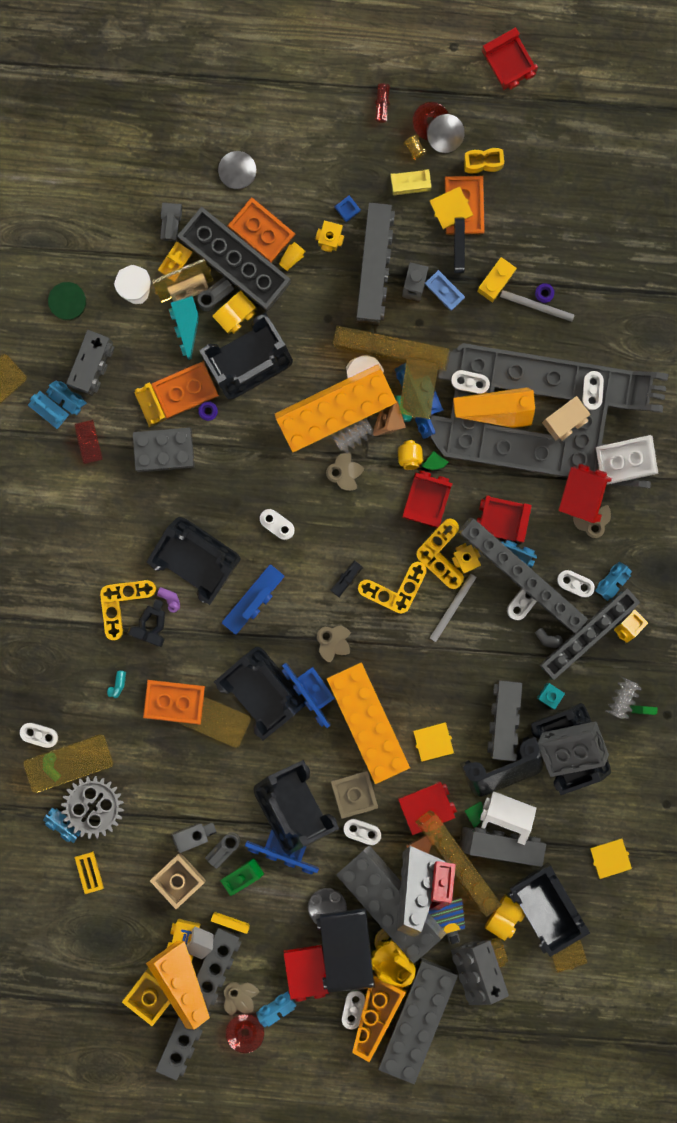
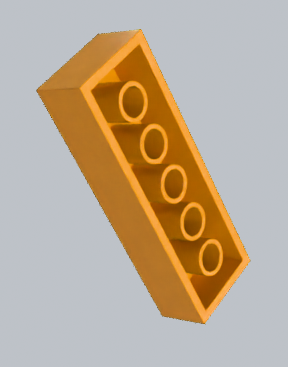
M379 364L275 413V417L292 452H295L397 402Z
M362 662L328 677L327 681L374 783L377 784L409 769L410 766Z

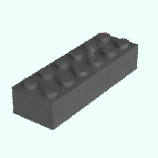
M369 203L357 323L379 325L380 320L384 321L385 306L381 305L382 301L386 302L387 287L383 286L384 283H388L389 268L385 267L386 264H390L391 249H387V247L392 245L393 230H389L390 226H394L395 211H391L392 205Z
M202 206L177 236L180 242L266 312L269 311L291 284V279Z
M370 845L336 874L413 964L446 935V932L429 913L427 914L422 932L416 937L396 930L401 881Z
M420 959L415 979L410 984L379 1061L378 1070L415 1085L457 980V972L426 959Z

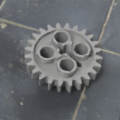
M88 776L86 782L79 779L78 786L72 783L74 789L66 790L70 795L63 796L67 803L61 804L62 807L66 808L61 814L67 815L63 821H70L67 828L69 829L74 826V834L81 831L80 837L82 838L86 833L88 834V839L91 838L92 834L98 839L99 833H102L105 837V830L112 833L113 829L111 826H118L115 820L122 819L118 812L124 811V809L119 808V805L124 803L123 801H118L121 793H114L117 787L111 789V781L104 784V778L97 782V776L94 777L93 781H90ZM92 789L95 791L96 796L93 799H87L85 791ZM102 793L103 797L96 805L97 811L93 810L85 822H82V818L89 810L87 805H92ZM102 801H109L111 808L103 810L100 806ZM76 805L83 806L84 813L76 815L73 811ZM92 816H97L100 819L98 826H92L89 823V819Z

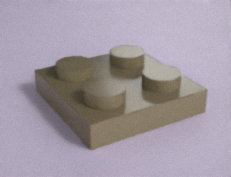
M368 771L331 781L341 819L378 809Z

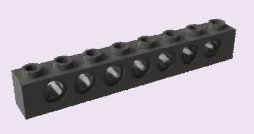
M469 518L458 530V533L536 600L570 632L576 634L588 619L474 518Z
M221 926L218 927L214 936L213 950L205 957L197 975L207 1011L210 1004H215L218 994L215 992L218 986L222 988L226 979L223 974L226 969L230 970L234 961L231 958L233 951L238 952L242 942L239 940V934ZM226 946L229 952L226 955H222L218 952V948ZM214 963L221 967V970L217 973L210 969V966ZM209 981L212 983L213 988L205 990L202 984ZM178 1019L156 1072L176 1081L179 1076L183 1077L187 1068L184 1065L186 1058L191 1059L195 1050L192 1047L194 1040L199 1041L202 1034L201 1025L195 1030L186 1029L181 1019ZM186 1035L189 1037V1042L184 1044L180 1042L179 1037ZM173 1053H179L182 1059L180 1061H174L171 1055Z

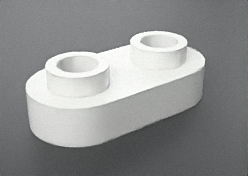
M459 370L451 378L452 386L455 389L474 394H484L490 386L486 376ZM460 377L463 378L464 383L459 384L457 382V379ZM482 382L483 387L477 388L476 383Z
M591 371L584 377L582 403L588 410H596L602 404L604 380L603 376L597 371ZM591 378L596 379L597 383L595 385L590 383ZM590 397L595 399L594 404L589 403L588 399Z
M267 509L261 513V524L277 537L288 540L294 535L295 529L293 524L276 511ZM268 515L273 517L272 522L266 521ZM284 526L288 527L289 531L286 534L281 532V529Z
M565 570L557 577L558 585L575 595L589 597L594 592L593 582L577 573ZM565 576L570 578L568 584L563 582ZM583 584L587 586L585 592L581 590V585Z
M522 588L507 607L509 617L515 620L523 619L537 602L532 597L527 599L525 597L526 592ZM518 606L520 612L515 614L513 609Z
M34 723L24 724L20 729V736L25 742L45 748L53 747L58 742V734L54 729ZM28 729H32L34 731V734L32 736H29L27 734ZM47 734L52 736L51 741L46 740Z
M350 819L344 825V833L351 839L368 845H375L381 839L380 829L369 823ZM351 825H355L357 827V830L355 832L350 831L349 828ZM370 831L375 833L374 838L368 837Z
M359 990L350 991L346 997L342 1023L347 1029H356L360 1024L365 996ZM354 996L359 997V1001L356 1003L352 1001ZM350 1015H353L355 1017V1020L349 1021L348 1017Z

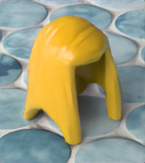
M394 941L384 942L383 945H378L376 950L372 952V968L379 980L396 987H406L413 982L416 975L415 965Z

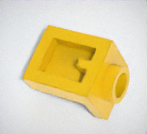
M633 610L614 631L620 639L628 643L640 633L648 622L636 610Z

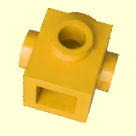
M324 220L322 229L318 228L315 239L319 240L318 246L321 247V250L332 252V250L337 251L338 246H342L344 235H341L343 225Z
M464 543L455 548L456 552L453 553L452 561L456 569L460 567L462 574L481 566L478 560L481 556L475 547L473 548L472 545L467 546ZM464 554H467L469 556L468 561H465L463 559Z

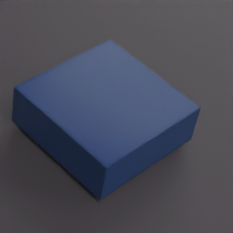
M350 195L334 206L345 222H348L361 212V209Z

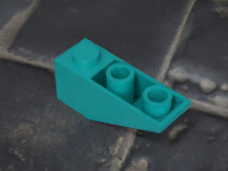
M193 296L171 302L172 308L169 309L172 320L176 319L177 326L174 327L177 338L181 337L183 342L180 345L183 356L187 355L188 360L192 359L199 322V314Z

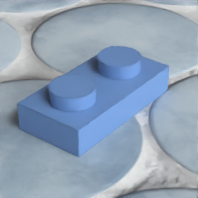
M439 270L425 282V285L450 311L465 298Z

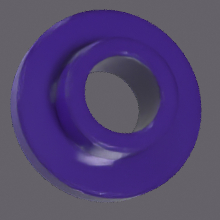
M541 284L537 287L535 296L538 301L548 303L554 297V289L549 284ZM541 291H547L548 296L543 297Z
M204 402L200 405L199 415L203 420L211 421L216 418L218 409L214 403ZM210 408L212 413L206 415L205 409Z

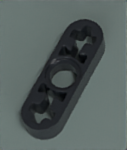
M464 217L454 218V273L465 272Z

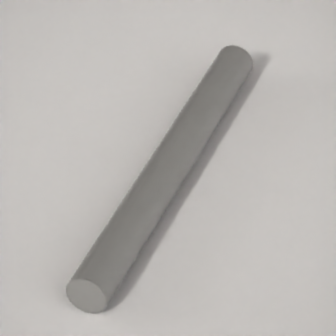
M505 290L501 292V298L571 322L573 321L574 314Z
M472 574L468 576L430 636L431 640L435 642L438 640L477 577Z

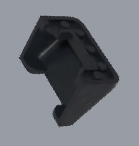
M266 312L253 319L251 324L253 330L222 348H219L217 344H207L199 350L227 399L239 397L286 370L293 363L285 343Z
M177 517L167 527L146 563L156 571H164L166 568L170 569L198 588L196 593L201 602L211 605L239 564L241 558L235 551L189 520Z
M260 647L253 648L214 681L221 693L230 694L232 692L256 720L253 725L254 733L262 741L305 706L303 696L295 691L294 685Z
M579 703L533 722L531 730L533 736L540 739L543 732L591 723L592 721L584 704ZM607 759L603 767L556 776L554 780L555 789L559 791L560 795H564L602 781L611 774L609 761Z
M532 735L522 738L523 743L520 746V750L517 751L520 760L489 773H486L485 768L479 762L467 760L460 763L472 793L482 797L539 774L543 769V762L536 738Z
M304 760L266 777L256 784L253 789L254 795L280 846L288 855L339 829L335 817L330 814L323 815L306 783L310 778V769Z
M549 862L510 887L511 892L508 893L514 903L518 902L541 941L538 945L544 954L548 953L551 957L590 934Z
M366 908L320 914V918L316 919L317 929L321 930L324 952L326 977H323V987L328 990V993L375 988Z

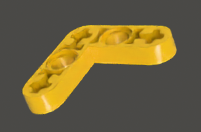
M446 519L417 550L416 555L419 561L451 589H457L463 583L464 576L440 551L456 535L459 525L454 519ZM449 525L452 526V529L445 535L443 532ZM433 537L441 538L442 545H436ZM427 550L429 554L424 556L423 553ZM436 562L443 563L445 570H438ZM453 577L457 578L455 582L451 580Z
M414 562L409 567L397 593L371 580L361 581L358 591L362 596L400 614L405 613L410 608L424 579L426 567L421 562ZM418 565L421 566L423 571L422 574H418L416 579H419V583L408 579L409 575L413 577L415 571L412 569ZM407 582H412L415 585L414 592H405L404 585ZM362 584H371L370 588L375 590V586L380 588L376 592L375 599L371 597L373 593L369 591L366 594L363 593ZM381 591L388 592L389 600L387 602L379 600L378 595ZM400 592L405 596H411L410 601L406 598L404 602L406 608L398 610L396 602H400L403 596H399Z
M144 580L113 584L102 588L100 596L105 634L108 639L118 640L123 635L120 601L152 597L156 593V585L152 581ZM147 583L153 587V590L149 592L150 594L147 595L145 591L139 592L140 596H137L136 584H139V588H144ZM126 586H131L134 589V593L130 597H126L123 593V589ZM116 587H120L119 593L121 598L118 599V595H112L111 599H109L108 596L104 595L108 588L111 591H118ZM114 607L117 610L115 618L107 616L108 608ZM118 620L119 624L115 623V629H119V633L116 634V637H113V634H109V630H112V624L108 625L107 621Z

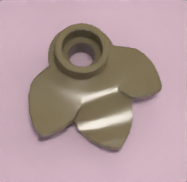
M342 453L337 456L335 463L327 468L326 476L331 482L337 483L341 489L352 491L357 489L354 479L362 474L364 467L358 463L351 462V453ZM333 470L339 471L337 477L332 475Z
M605 505L599 509L598 513L602 514L600 522L591 523L573 517L575 526L579 530L586 531L588 536L592 538L601 537L605 531V525L611 519L609 506ZM593 525H597L599 527L598 532H593L591 530Z
M343 626L334 628L322 627L318 631L319 652L327 662H331L335 654H350V647L345 639L351 632ZM326 632L330 634L328 640L323 639V634Z
M237 982L228 983L223 991L226 998L224 1001L225 1011L231 1016L237 1010L244 1014L252 1013L254 1005L251 998L259 993L258 988L248 982L241 985ZM232 990L237 991L235 995L230 994Z

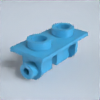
M56 380L52 382L46 391L48 397L58 404L65 400L62 407L72 415H78L81 411L80 408L87 404L81 395L73 393L61 381Z
M41 391L34 394L30 399L31 402L28 404L30 408L56 429L69 416L66 411Z
M511 540L501 541L528 567H533L535 561L532 558L537 559L534 550L528 547L523 549L516 547L517 543Z
M618 562L610 569V573L606 578L599 582L595 592L602 595L606 601L612 600L620 590L616 583L618 582L623 586L631 577L632 571L628 566Z
M51 808L48 812L50 817L47 814L44 817L45 825L49 829L57 830L61 833L60 836L65 841L74 843L77 839L76 836L79 837L81 831L74 834V826L69 829L67 828L70 821L67 824L63 823L67 816L61 814V811L57 808Z
M287 991L276 997L268 1005L262 1006L256 1012L260 1024L262 1023L264 1027H270L280 1020L277 1013L280 1012L284 1017L295 1010L294 1007L297 1005L293 999H290V994Z

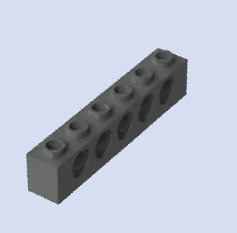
M628 588L623 589L539 666L552 680H555L640 604L639 600Z

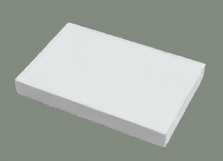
M651 435L596 447L599 470L606 472L607 476L612 477V481L607 482V485L658 474L653 437Z

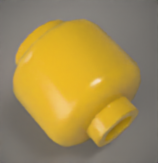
M408 440L398 447V463L405 470H415L422 464L423 453L421 445L413 440Z

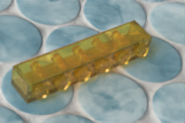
M342 326L336 327L333 340L335 348L447 371L451 353L448 348Z
M430 810L415 821L441 859L446 863L456 864L455 878L479 911L487 917L502 904L439 817Z

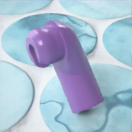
M160 587L157 596L166 599L170 612H177L180 609V601L177 594Z

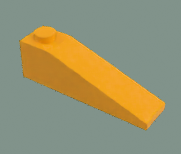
M528 387L453 398L454 413L457 418L510 428L532 426L535 412L534 392Z

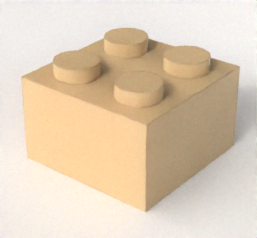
M576 396L547 417L542 424L555 441L559 438L563 441L573 433L571 429L576 427L578 430L589 421L587 417L591 414Z
M178 853L150 880L175 909L183 904L206 881L181 853Z

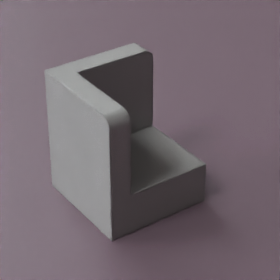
M196 926L192 928L191 941L186 945L188 953L203 959L213 950L214 934Z

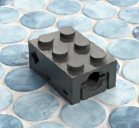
M87 330L66 384L75 390L93 396L94 392H98L101 384L99 382L100 376L105 374L108 366L105 363L107 358L112 356L115 348L112 346L113 342L109 337Z
M178 428L133 432L136 471L147 472L195 468L193 438L191 437L192 429Z
M596 721L543 732L538 741L539 749L550 777L603 767L609 756Z
M490 940L468 942L451 950L453 962L457 967L459 980L463 985L465 998L469 1005H491L509 996Z

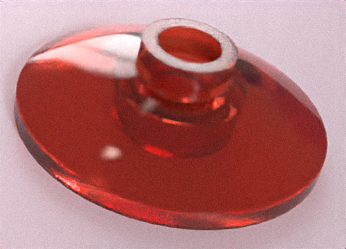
M426 102L416 109L412 121L416 134L428 140L427 127L429 124L427 123V118L432 117L433 121L440 115L449 114L447 109L437 102Z
M240 1014L228 1023L226 1039L230 1047L235 1051L250 1053L258 1049L262 1044L264 1028L255 1016ZM247 1029L249 1034L243 1035L242 1030Z

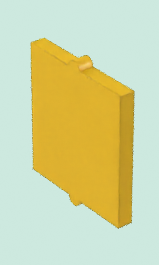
M460 187L430 200V204L435 212L434 216L438 218L442 229L454 225V218L464 217L467 219L473 216L468 205V199L465 198Z
M446 722L413 731L417 743L415 747L418 748L421 762L454 753L451 744L452 737L449 736Z
M622 838L590 848L594 860L593 865L596 866L599 879L632 869L628 858L629 852L626 851Z

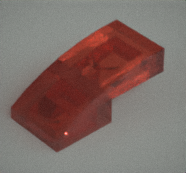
M94 420L76 423L75 430L84 464L102 460L103 457Z

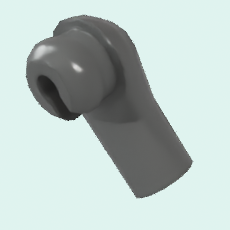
M543 628L534 632L545 647L558 648L563 643L560 635L548 636Z

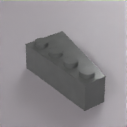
M462 827L458 849H462L463 852L469 855L543 866L546 844L540 841L541 838L529 836V839L523 845L517 843L519 834L511 833L510 836L504 835L505 832L497 830L488 832L486 831L487 829L475 827V829Z

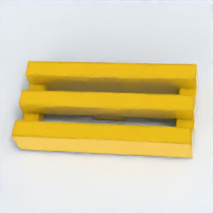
M94 851L75 856L84 893L88 894L104 889ZM88 857L91 858L96 880L98 883L97 887L94 883ZM81 859L84 860L91 889H88L80 861Z
M214 912L211 918V922L246 934L250 927L249 923Z

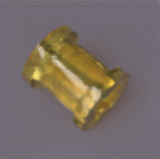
M414 135L403 142L404 146H407L412 154V160L423 156L427 152L419 142L418 135Z

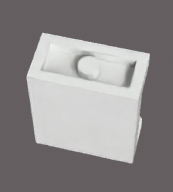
M493 791L491 798L487 797L483 806L484 809L480 820L483 821L481 828L485 829L487 823L491 822L520 833L517 843L525 845L532 829L536 807Z

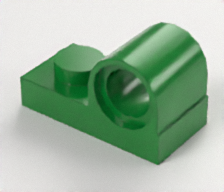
M252 858L220 881L229 895L232 896L259 880L265 873L255 858Z

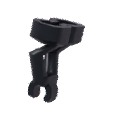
M157 599L153 607L147 606L139 618V626H130L127 635L162 647L165 639L158 633L164 629L165 612L161 610L163 602ZM152 614L156 615V627L148 632L145 629L146 622Z

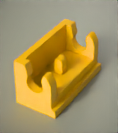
M150 382L142 388L135 389V396L149 427L167 420Z

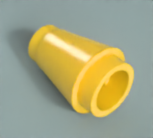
M295 242L292 245L289 244L279 265L288 271L289 268L304 257L303 254L306 251Z

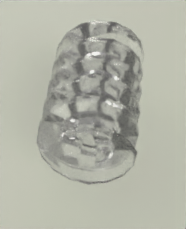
M364 418V421H358V425L352 424L351 429L345 427V433L339 430L338 437L334 434L331 435L340 451L343 450L348 454V446L355 449V442L362 445L361 438L368 441L367 434L374 437L373 429L366 418Z
M621 677L625 681L618 682L622 689H615V692L618 694V696H612L615 703L608 704L612 710H606L605 712L621 719H629L630 716L626 711L632 712L633 709L629 704H636L632 697L638 698L639 695L635 690L641 691L642 688L637 683Z

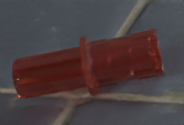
M385 83L378 84L377 100L375 101L377 105L375 120L379 123L387 121V111L390 105L388 101L390 85L386 84L385 86Z

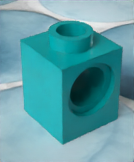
M546 683L537 699L555 710L565 693L552 684Z

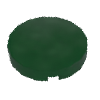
M62 282L56 285L50 291L48 297V306L51 312L62 320L78 318L84 312L87 304L84 291L77 284L71 282Z

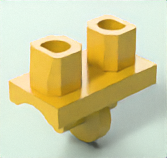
M176 241L158 271L175 281L193 252Z

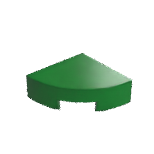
M433 451L422 467L427 470H439L449 462Z
M630 705L631 713L657 714L658 707Z
M481 801L464 810L474 828L481 822L480 817L483 812Z

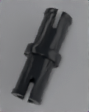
M354 560L344 574H340V579L330 591L340 598L346 588L354 583L353 580L363 567Z

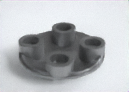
M443 114L436 117L427 127L428 141L438 152L449 153L456 150L464 139L462 122L451 114Z
M230 152L219 163V177L228 188H245L255 179V162L245 152Z
M323 888L316 891L308 903V912L315 924H317L316 919L320 918V914L346 911L344 897L338 891L331 888Z

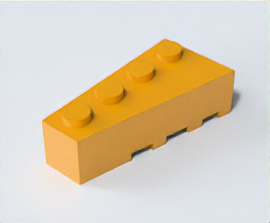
M176 941L146 963L186 1029L195 1030L210 1018L185 941Z
M373 972L375 988H368L352 1052L368 1062L373 1058L407 992L402 987L382 982L378 979L375 972Z

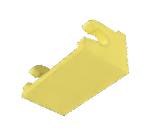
M429 169L390 174L393 196L431 191Z

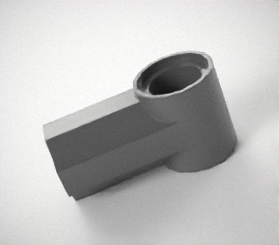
M162 203L161 240L177 241L179 221H181L182 204Z
M225 277L199 294L198 304L200 309L211 311L216 304L234 291V288ZM209 297L212 302L209 305H204L201 302L202 299Z
M234 832L227 833L207 854L206 860L217 869L237 849L240 844V837ZM228 837L234 838L236 845L233 847L228 846L226 839Z

